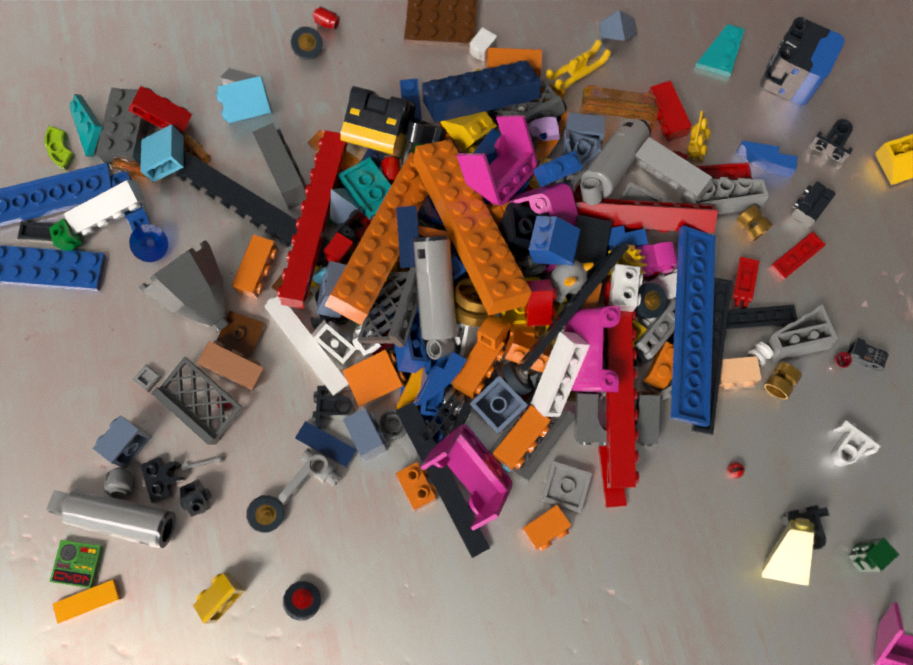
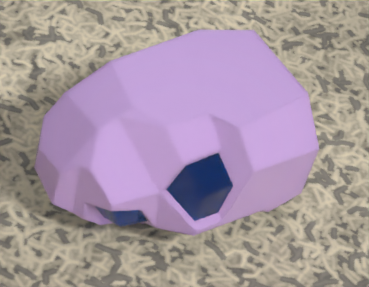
M555 117L536 119L528 125L529 134L535 139H540L541 141L560 139L557 119Z

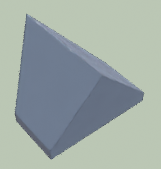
M620 10L599 22L601 40L608 38L626 41L637 35L634 19Z
M565 128L564 137L569 153L572 151L576 152L583 168L602 150L600 139Z
M346 188L331 189L329 220L339 225L349 218L353 210L359 208V205Z

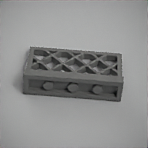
M545 80L540 83V89L545 88V91L540 93L541 100L539 103L529 101L512 105L511 111L505 110L507 107L486 111L490 117L493 115H524L527 127L530 122L545 117L557 118L566 113L561 97L555 94ZM518 107H525L523 111H516ZM492 119L493 122H494V123L496 124V126H497V125H498L497 119H495V120ZM495 128V129H494V130H496L497 132H499V133L501 134L499 128H497V129Z
M410 267L409 272L389 273L387 279H392L393 281L385 287L382 286L366 316L357 340L360 344L394 343L397 347H405L418 306L415 267ZM406 279L405 284L400 287L398 283ZM397 286L398 289L391 295L387 293L393 287ZM402 293L400 300L394 303L393 300ZM385 294L387 298L378 304L379 298ZM391 302L393 306L383 312L382 308ZM380 311L381 315L372 321L373 315ZM396 311L394 318L389 321L387 317ZM385 319L387 323L380 329H377L376 326ZM374 328L376 332L366 337L367 333ZM390 328L388 337H382V334Z
M184 357L159 388L156 387L151 393L208 445H216L220 441L222 433L243 409V406L187 357ZM187 364L191 368V376L182 377V369ZM196 378H203L205 380V389L196 390ZM191 379L192 390L183 391L182 380ZM178 380V392H172L167 388L172 381ZM216 390L219 392V401L210 402V391ZM205 391L206 403L197 404L196 392ZM192 393L193 404L186 405L183 394ZM224 403H231L236 407L231 414L225 415ZM220 404L219 416H211V405ZM206 405L207 417H200L197 406ZM211 419H221V427L217 431L212 428Z
M536 390L532 392L530 397L525 402L527 405H532L531 401ZM563 409L558 420L550 421V424H555L548 431V434L544 437L540 436L536 440L538 443L537 449L532 453L524 455L526 460L521 471L517 468H514L512 471L528 483L576 415ZM524 410L504 430V432L501 434V436L489 450V452L492 455L493 452L497 449V447L501 444L505 436L508 435V432L511 429H513L514 424L517 422V420H520V416L527 410Z

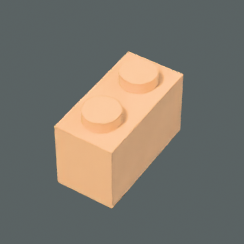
M757 356L722 359L719 387H723L724 390L734 389L739 385H743V388L754 387L756 383L762 380Z

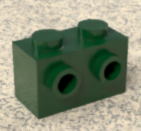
M883 537L857 543L853 546V552L849 557L853 560V566L865 573L882 572L900 554Z

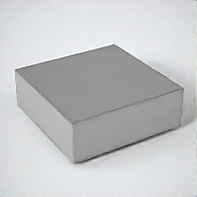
M145 364L133 380L150 392L162 377Z

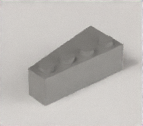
M650 137L635 154L640 168L663 180L673 189L680 190L690 200L700 201L713 184V179L710 175Z
M728 177L713 179L712 186L700 201L690 200L682 192L684 203L715 205L718 210L717 215L746 211L753 205L763 208L769 197L764 180L743 178L729 180Z

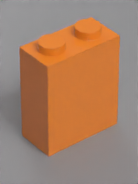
M384 350L343 370L359 407L405 386V375L402 371H398L395 364L397 359L393 352L390 353L389 350Z

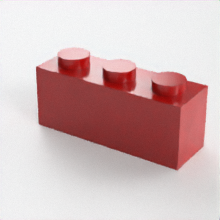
M671 80L651 86L646 98L648 104L653 108L655 120L659 121L662 135L666 137L668 142L688 136L692 125Z
M141 85L128 111L161 129L172 124L181 134L184 133L193 115L186 108L172 103L168 98L161 97L154 93L152 89Z

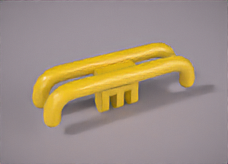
M596 40L587 52L572 59L553 72L552 69H548L546 71V78L554 80L569 72L572 75L564 81L557 79L555 82V88L563 90L601 67L609 59L611 51L606 49L597 61L586 66L588 59L595 55L601 47V40Z

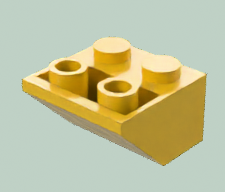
M913 134L884 143L875 155L890 184L894 185L913 179Z

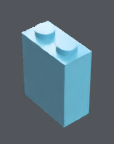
M261 76L217 87L218 92H216L218 102H222L224 110H221L224 121H227L228 124L272 114Z
M172 124L142 139L140 171L152 182L184 167V136Z

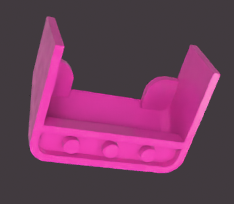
M524 115L496 117L501 136L495 143L498 157L490 165L488 164L486 154H457L466 184L494 205L506 204L534 174V169L537 168V158Z
M566 182L518 193L509 200V203L512 204L529 201L530 207L534 212L539 214L549 212L550 216H556L573 226L576 225V217L579 215L572 187ZM546 264L547 269L542 273L553 271L557 264Z
M463 424L430 451L421 468L424 470L431 465H435L438 468H443L446 465L449 466L471 493L469 508L477 515L471 526L474 531L499 517L512 489V480L470 427Z
M896 602L892 603L879 622L874 653L875 665H913V636L903 634V623L899 606Z

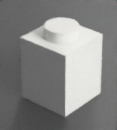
M482 27L470 42V53L475 58L485 62L488 58V48L497 47V36Z

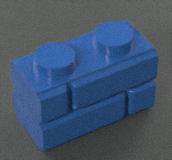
M572 151L535 168L534 174L542 188L582 169V165L576 152Z

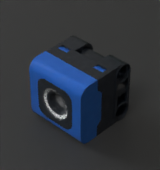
M804 17L795 18L766 66V70L760 80L761 87L798 105H806L830 74L844 45L845 40L843 36Z

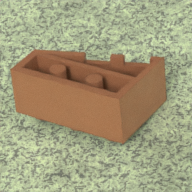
M216 340L213 343L208 341L197 361V366L200 368L204 367L217 376L220 375L237 385L252 390L263 370V367L260 366L261 363L252 358L250 360L243 358V354L234 349L232 351L224 349L225 345Z

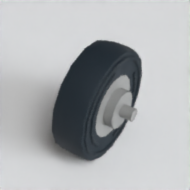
M513 361L504 365V377L508 385L517 394L523 396L533 390V383L528 370L522 371L518 367V363Z

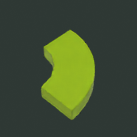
M48 125L44 138L48 155L55 164L67 170L75 156L66 147L65 139L67 133Z

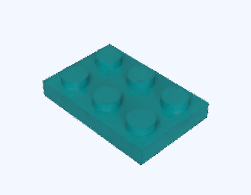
M369 157L338 174V178L359 207H363L365 215L371 220L378 211L391 184Z

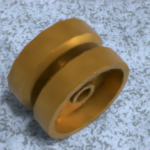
M471 278L460 280L454 292L456 320L464 325L480 327L489 315Z

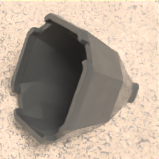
M205 240L200 243L202 249L197 252L193 248L189 249L150 277L153 283L148 285L143 283L139 288L173 314L208 327L212 326L216 332H219L230 324L225 318L224 283L211 246Z

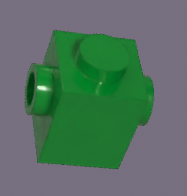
M64 218L49 228L53 246L63 251H71L82 243L80 234H74L69 223Z

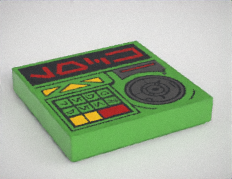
M60 540L50 582L93 588L103 546Z

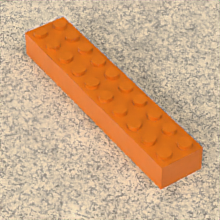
M452 140L416 146L413 163L488 315L526 306L532 291L483 198L466 184L457 158L459 153Z
M412 152L408 155L325 304L326 307L362 325L399 256L396 207L417 206L418 219L430 197L413 163L414 154Z

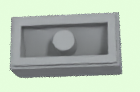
M229 68L221 75L220 79L223 85L258 76Z

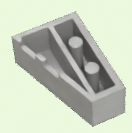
M822 304L809 314H805L799 320L774 333L767 345L774 353L773 361H779L831 349L838 338Z

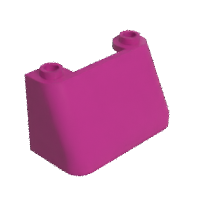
M606 306L578 309L565 325V332L576 333L590 345L571 391L618 392V376L613 371L602 370L603 327L610 328L618 324L620 320V307Z

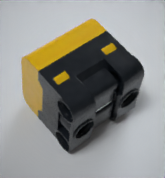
M353 86L350 91L340 138L342 141L401 158L407 142L404 138L408 122L414 118L416 106L406 99L395 96L387 99L380 97L375 91Z

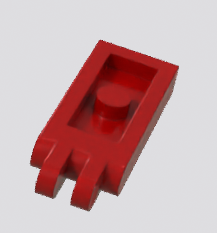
M745 257L738 259L731 296L732 299H735L734 307H739L740 301H743L742 308L745 309L748 306V302H752L760 261Z

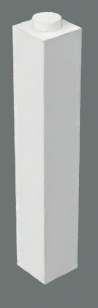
M274 296L270 298L264 307L333 396H341L350 389L348 381L317 341L313 339L291 308L281 305L279 297Z

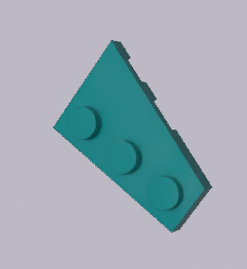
M727 24L698 60L695 67L730 77L745 29Z
M74 94L73 100L69 105L85 156L93 157L102 126L83 96Z

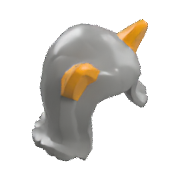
M575 259L574 265H556L553 271L547 272L546 276H543L541 280H550L552 287L556 288V300H553V302L563 303L566 294L570 290L586 284L588 280L587 271L594 264L590 262L580 263Z

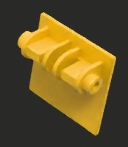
M703 110L700 113L699 123L692 127L687 151L689 159L694 160L696 157H699L701 163H703L704 155H707L708 152L707 139L711 137V128H708V118H705Z

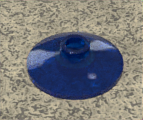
M151 224L137 227L131 233L129 239L131 252L136 258L144 262L160 260L166 254L169 246L165 232ZM149 239L153 240V246L148 245L147 241Z

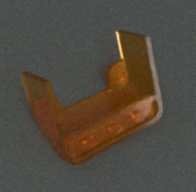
M589 85L582 91L578 114L588 112L646 120L652 132L658 116L657 98L652 93H638Z

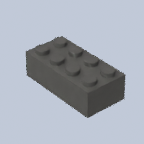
M111 88L96 151V154L104 163L128 166L141 165L142 139L147 137L150 122L128 111L138 90Z
M272 123L253 131L254 137L288 209L301 205L302 201H305L307 197L305 195L307 185L280 128L276 130Z

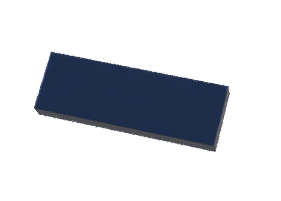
M417 206L396 207L400 268L415 267L413 238L419 237Z
M307 421L304 422L295 437L296 440L348 468L357 452V449Z

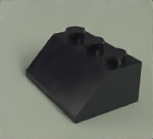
M512 203L507 204L498 229L509 250L522 254L530 253L529 246L536 217L550 216L549 212L539 214L529 207Z

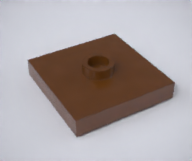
M229 311L226 319L230 324L220 331L216 341L224 344V349L228 351L234 349L242 353V357L250 359L255 353L266 323Z

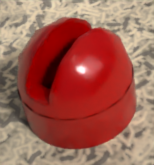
M732 462L727 466V474L733 479L742 477L745 472L744 466L739 462ZM740 467L741 471L732 472L733 468Z

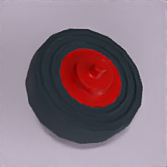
M298 581L291 584L283 596V608L286 614L298 621L312 618L318 612L321 604V594L318 588L306 581Z

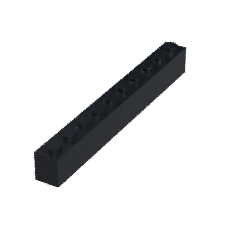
M184 151V167L175 171V177L183 183L185 181L188 182L190 187L197 192L201 190L211 201L217 200L224 209H231L240 219L243 220L245 218L249 220V223L254 228L258 229L260 227L265 230L264 233L270 238L276 237L279 239L283 246L287 248L293 247L291 242L293 234L297 233V219L187 151ZM323 237L316 264L317 267L321 265L325 268L329 264L324 250L331 240Z

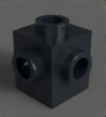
M199 479L180 487L181 507L184 511H188L191 517L211 509V492L208 488H204Z

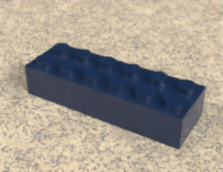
M527 60L518 61L512 64H503L498 67L484 68L475 72H466L461 75L422 83L423 102L436 123L538 100L540 98L541 80Z

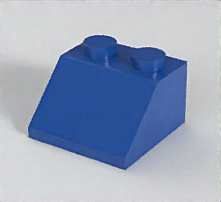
M537 216L529 246L533 262L535 264L574 265L580 229L556 216Z

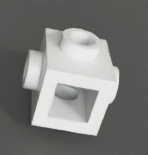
M359 325L353 332L352 342L355 348L360 350L363 356L368 353L375 352L381 347V343L360 344L357 340L362 325ZM374 328L367 333L366 337L376 332Z

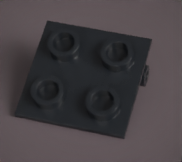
M360 206L357 210H353L349 218L344 223H340L334 234L338 232L354 243L355 249L358 243L354 234L362 227L360 222L365 218L363 207Z

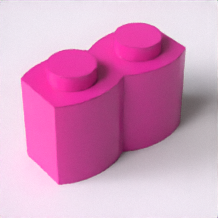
M672 242L635 248L641 249L640 256L645 255L642 263H647V266L642 268L646 271L643 277L651 276L654 272L670 273L677 266Z

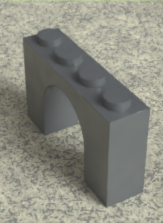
M576 391L574 438L581 445H591V442H599L600 445L607 446L606 428L598 420L599 394L597 392ZM637 391L636 409L638 411V419L635 421V429L638 430V442L635 443L649 447L652 444H658L660 395L657 392Z

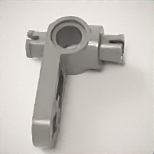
M309 448L306 449L304 452L308 457L303 453L300 456V459L306 464L280 493L278 500L286 505L312 475L323 483L328 481L335 487L338 483L334 478L338 481L342 479V476L335 472L337 467L319 452L314 454ZM324 462V468L321 471H315L316 463Z

